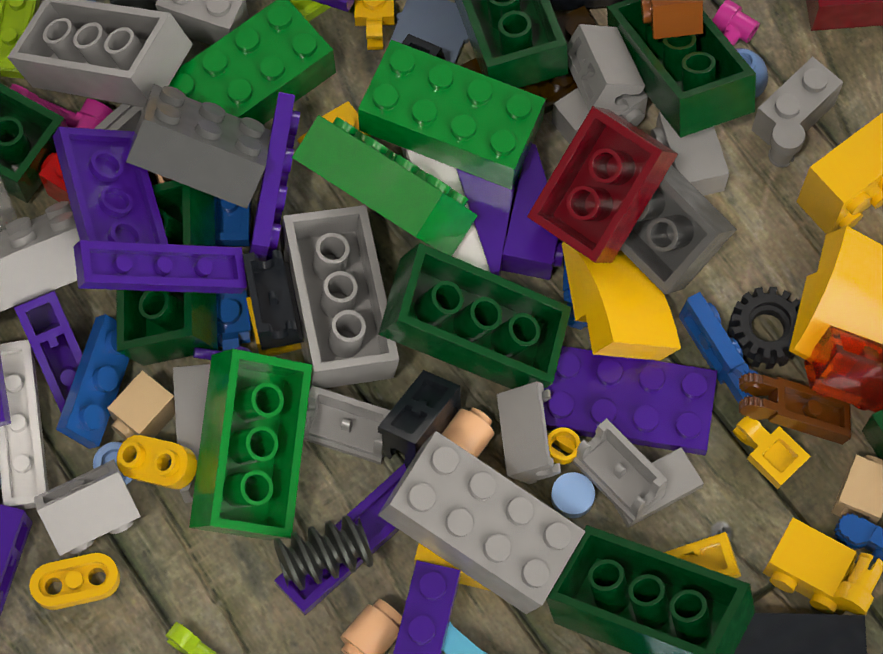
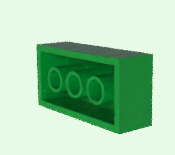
M275 0L181 66L169 86L179 89L188 98L201 103H215L228 114L241 119L245 117L252 118L264 125L274 117L279 92L295 95V103L336 73L334 51L289 0Z
M391 40L358 108L359 131L512 190L543 121L546 99Z
M318 115L292 156L293 159L411 235L450 256H453L478 216L465 207L469 200L468 198L431 174L421 170L407 159L392 152L378 141L358 131V129L339 117H336L334 122L331 123Z
M229 349L211 356L189 528L263 540H274L276 538L291 539L312 364L238 349Z

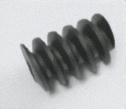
M348 515L342 516L340 531L330 520L326 521L324 536H321L313 526L309 527L307 542H304L298 533H291V545L289 548L285 546L280 538L274 539V547L287 587L289 581L292 580L300 591L305 589V579L308 574L317 585L322 583L323 569H327L334 579L339 578L340 563H344L351 573L356 572L358 557H361L368 567L373 566L372 553L359 517L358 525H355Z

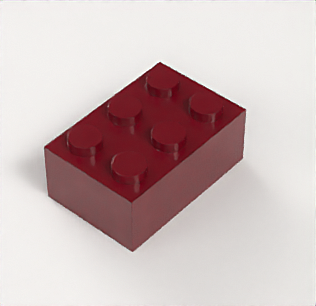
M592 106L527 217L593 262L612 263L678 153L611 110Z

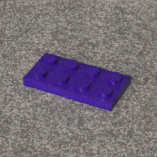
M283 92L278 93L271 126L267 162L263 172L249 253L255 252L259 261L272 259V251L277 250L281 229L280 221L288 188V175L291 170L292 156L294 154V140L300 119V111L293 110L295 95Z
M58 127L53 135L80 240L168 244L148 170L126 162L135 131Z
M562 346L553 384L544 389H549L551 399L543 402L546 429L553 431L554 429L564 427L573 430L579 436L593 438L596 435L597 426L607 418L632 444L672 451L682 447L685 453L705 456L708 448L718 370L655 360L593 355L591 350Z

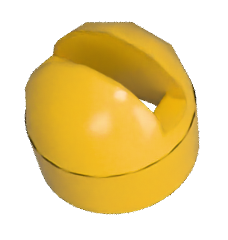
M564 427L550 432L548 435L550 457L553 458L555 464L565 465L573 462L577 455V448L581 443L579 436L573 430ZM554 443V444H555L556 446H558L561 450L565 451L566 453H568V454H570V455H567V456L564 455L563 453H561L560 451H558L557 449H555V448L552 447L551 445Z

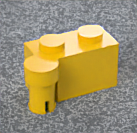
M793 517L767 563L763 574L771 577L769 581L778 589L787 593L796 591L809 598L811 606L822 613L834 614L835 612L838 615H843L847 610L856 615H866L874 600L872 592L883 573V561L878 558L871 569L868 570L869 564L874 557L873 555L860 553L858 556L855 550Z

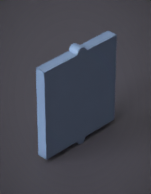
M407 0L402 13H397L396 15L398 23L390 41L394 40L402 43L406 36L411 34L441 47L446 61L454 64L458 60L463 45L469 42L457 5L448 0Z

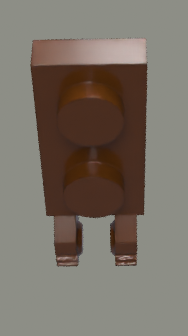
M748 373L743 376L741 375V378H739V389L749 393V395H753V397H744V399L739 401V413L741 415L749 416V418L754 420L768 419L771 423L841 445L851 439L850 401L848 399L780 377L775 379L759 375V373ZM768 395V400L764 398L760 399L758 396Z

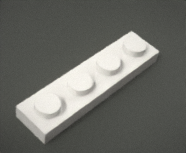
M29 340L0 344V355L11 417V424L0 427V474L3 505L24 510L36 508L34 497L49 491L34 352Z

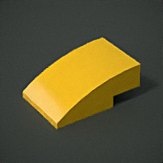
M845 226L825 235L818 270L806 277L789 351L854 385H859L865 379L883 347V245Z
M562 242L575 321L587 322L593 355L661 361L681 349L676 325L664 293L621 250H619L612 263H595L565 242Z

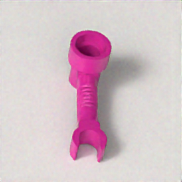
M725 0L712 20L713 23L733 46L739 39L746 43L750 42L757 32L760 22L741 12L742 7L731 0Z
M12 84L10 89L64 117L68 127L94 129L113 112L105 104L87 98L81 110L75 113L39 98L36 94L17 84Z

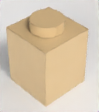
M142 370L107 408L114 421L111 427L124 440L133 435L154 438L175 415L174 395Z
M856 454L848 467L831 511L832 514L842 517L843 515L846 516L847 513H853V515H858L859 518L863 517L869 522L877 524L883 513L882 459L870 455L861 457Z

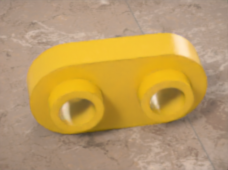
M133 435L121 444L117 453V466L124 476L137 481L170 489H182L193 480L196 474L197 458L191 449L180 444L142 435Z
M91 553L50 562L35 570L30 579V592L40 606L49 610H58L103 600L110 597L117 590L120 583V571L115 562L109 556L102 553ZM98 572L106 574L102 584H91L94 574ZM61 582L62 589L58 594H48V588L52 583Z

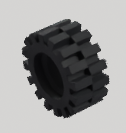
M762 287L755 288L753 295L748 291L742 296L741 302L738 301L734 307L728 324L727 334L729 338H734L740 345L744 362L747 358L753 360L752 367L758 368L760 363H765V369H773L775 363L782 367L787 364L789 358L793 360L796 356L789 351L800 301L797 298L793 302L788 300L791 293L786 290L780 296L776 294L777 287H769L767 293L763 292ZM760 315H771L781 322L783 335L778 340L771 342L761 340L752 330V321Z

